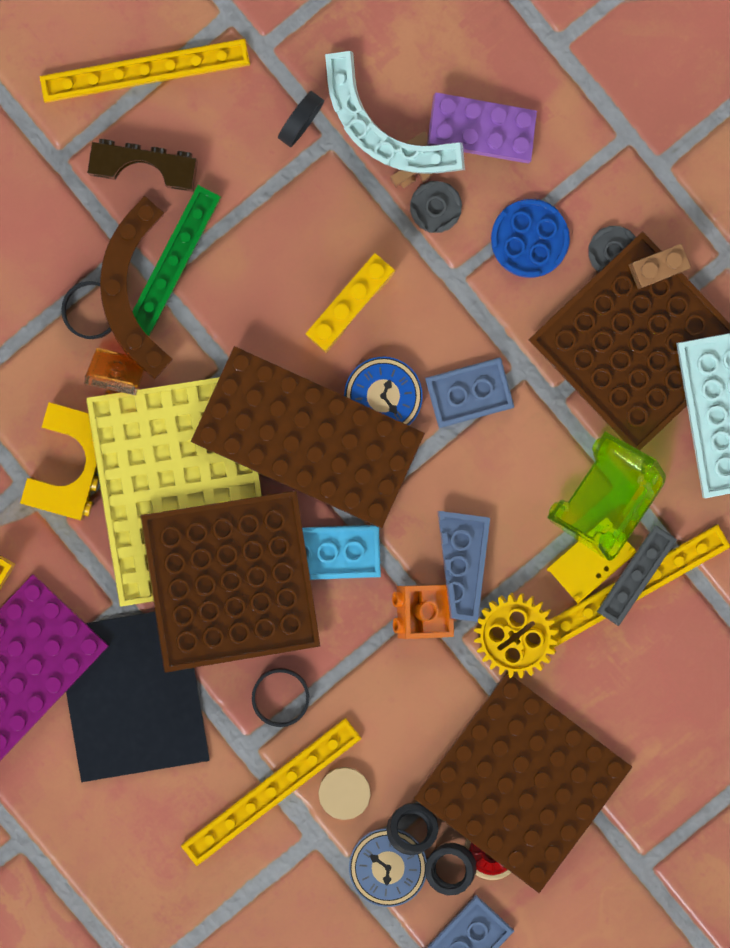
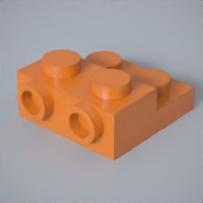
M446 584L397 586V591L393 592L392 603L394 607H397V618L393 620V631L398 633V638L454 637V619H450Z

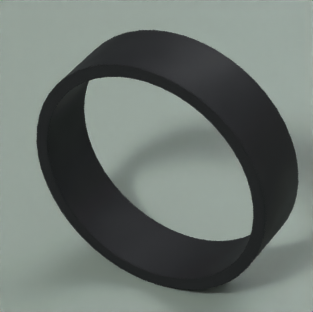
M310 91L282 127L278 139L292 147L320 111L324 100Z
M95 281L81 282L73 286L63 299L61 307L63 321L72 333L81 338H102L112 332L110 327L101 334L86 336L76 332L68 322L66 306L70 296L83 286H100V283Z
M284 668L270 670L257 680L253 688V709L257 716L268 725L274 727L290 726L299 721L308 708L309 690L307 684L299 674L292 670ZM273 673H287L296 677L302 683L306 692V704L298 717L288 722L278 723L265 718L260 713L256 705L255 693L257 686L266 676Z

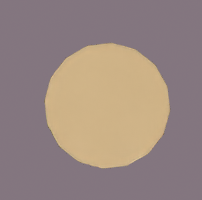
M349 767L335 768L330 771L321 781L318 792L320 804L325 812L333 818L341 820L353 819L362 814L368 806L371 796L369 783L364 775L356 769Z

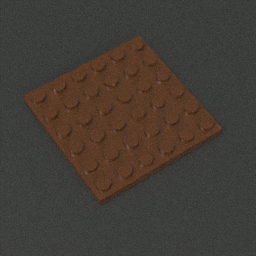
M643 231L528 339L635 454L687 406L676 343L730 333V323L682 272L643 288H637L629 264L661 252Z
M297 491L140 515L164 672L321 647Z
M507 672L413 798L536 892L540 893L632 769V766L515 677L509 678Z

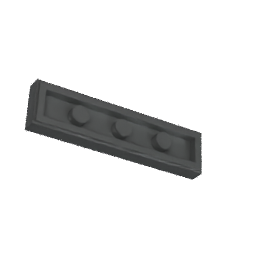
M654 525L596 612L619 626L677 539L657 525Z

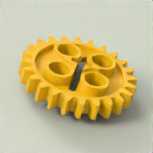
M510 593L508 601H506L501 595L498 597L499 605L492 600L489 603L491 610L484 608L482 613L485 617H478V623L482 626L476 627L474 632L481 634V636L475 638L474 642L481 643L482 646L477 650V653L485 652L486 656L482 661L491 660L492 663L489 668L491 670L496 666L500 667L499 675L508 670L509 678H512L515 672H518L519 677L523 678L525 670H527L529 675L532 676L535 673L534 667L541 671L544 668L542 661L548 664L551 661L547 654L554 655L557 651L551 646L559 643V639L552 637V635L559 632V629L551 628V625L556 622V618L548 619L547 616L551 610L542 611L541 608L544 603L542 601L537 605L533 604L534 596L525 601L524 593H521L518 600H515L514 594ZM513 612H521L525 617L524 623L514 621ZM531 621L535 622V625L525 631L520 638H516L502 650L498 649V646L508 640L513 633H517ZM493 627H500L504 631V638H496L492 632ZM529 633H537L541 638L540 644H533L529 640ZM509 648H516L520 652V659L511 658L508 654Z

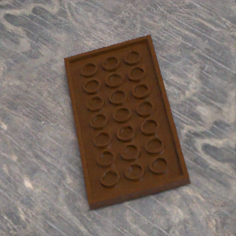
M234 346L191 439V443L382 529L425 433Z

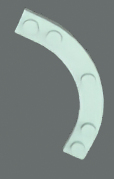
M353 52L325 54L328 88L333 108L337 112L344 130L364 152L388 166L412 173L432 174L465 170L463 143L461 142L435 146H416L397 141L384 133L368 116L359 98L355 79Z

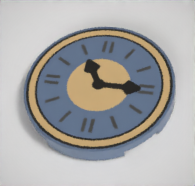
M382 828L367 833L357 842L350 856L349 874L354 888L365 900L378 906L394 907L410 901L421 890L426 879L425 865L427 860L424 852L417 855H406L397 851L388 840L387 828ZM398 829V834L404 842L412 845L419 844L412 835Z

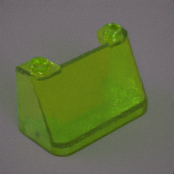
M604 432L602 437L598 438L592 447L593 456L596 460L570 500L568 502L565 500L555 502L551 506L547 518L551 523L589 549L611 561L618 555L662 489L666 475L655 458Z

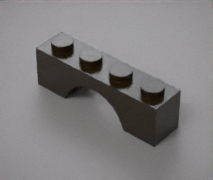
M99 139V143L92 142L87 172L90 176L116 180L126 167L136 163H145L154 166L161 172L167 188L193 192L198 161L196 158H192V153L177 151V155L166 154L167 149L151 147V151L141 150V145L125 143V147L115 146V141Z

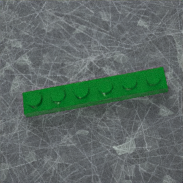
M197 185L132 311L139 326L149 337L221 200V196L200 185Z

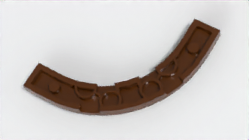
M144 196L121 221L109 241L102 262L100 292L105 318L115 339L135 363L153 379H156L173 359L155 344L139 326L131 310L127 294V273L131 258L141 240L164 216V212Z

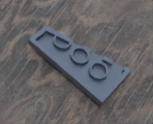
M437 511L450 619L478 622L490 518Z

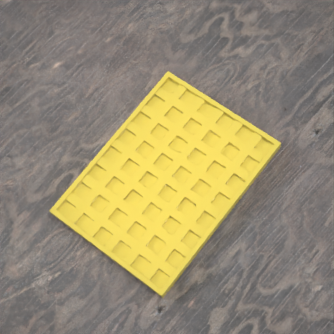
M219 378L86 398L120 607L153 601L140 515L262 496L258 472L191 443V439Z

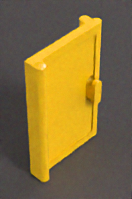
M605 517L547 568V571L551 572L579 604L634 556L636 550L609 521V518Z

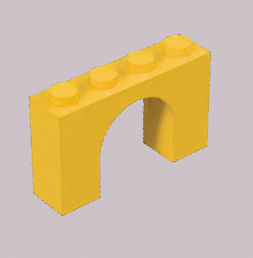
M374 253L305 333L306 336L327 353L343 335L344 330L363 307L394 276L395 270Z
M48 402L41 428L75 438L84 449L86 456L85 468L75 482L66 486H58L27 478L20 504L81 521L84 519V516L89 517L93 505V502L89 501L91 491L96 492L99 484V477L96 475L97 464L89 415L86 412Z

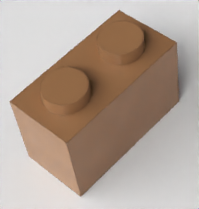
M682 244L629 264L638 289L691 268Z

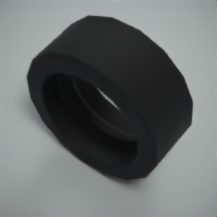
M411 803L403 805L392 814L388 820L386 831L388 840L393 848L402 854L417 855L433 845L437 839L439 827L437 818L430 810L421 804ZM405 815H418L427 824V836L419 844H408L398 834V823Z
M444 843L438 846L429 856L425 865V875L430 886L438 893L447 896L458 895L464 892L474 880L477 871L476 860L471 851L457 843ZM446 854L458 856L465 864V877L456 884L444 882L436 873L437 861Z

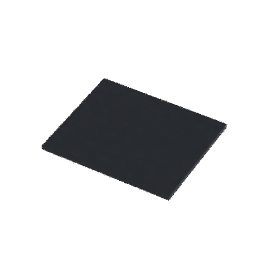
M155 611L86 623L109 647L66 691L81 783L210 761L195 668L164 672Z

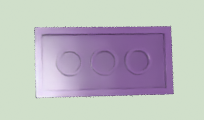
M435 93L433 95L427 146L461 142L463 143V152L530 163L537 111Z

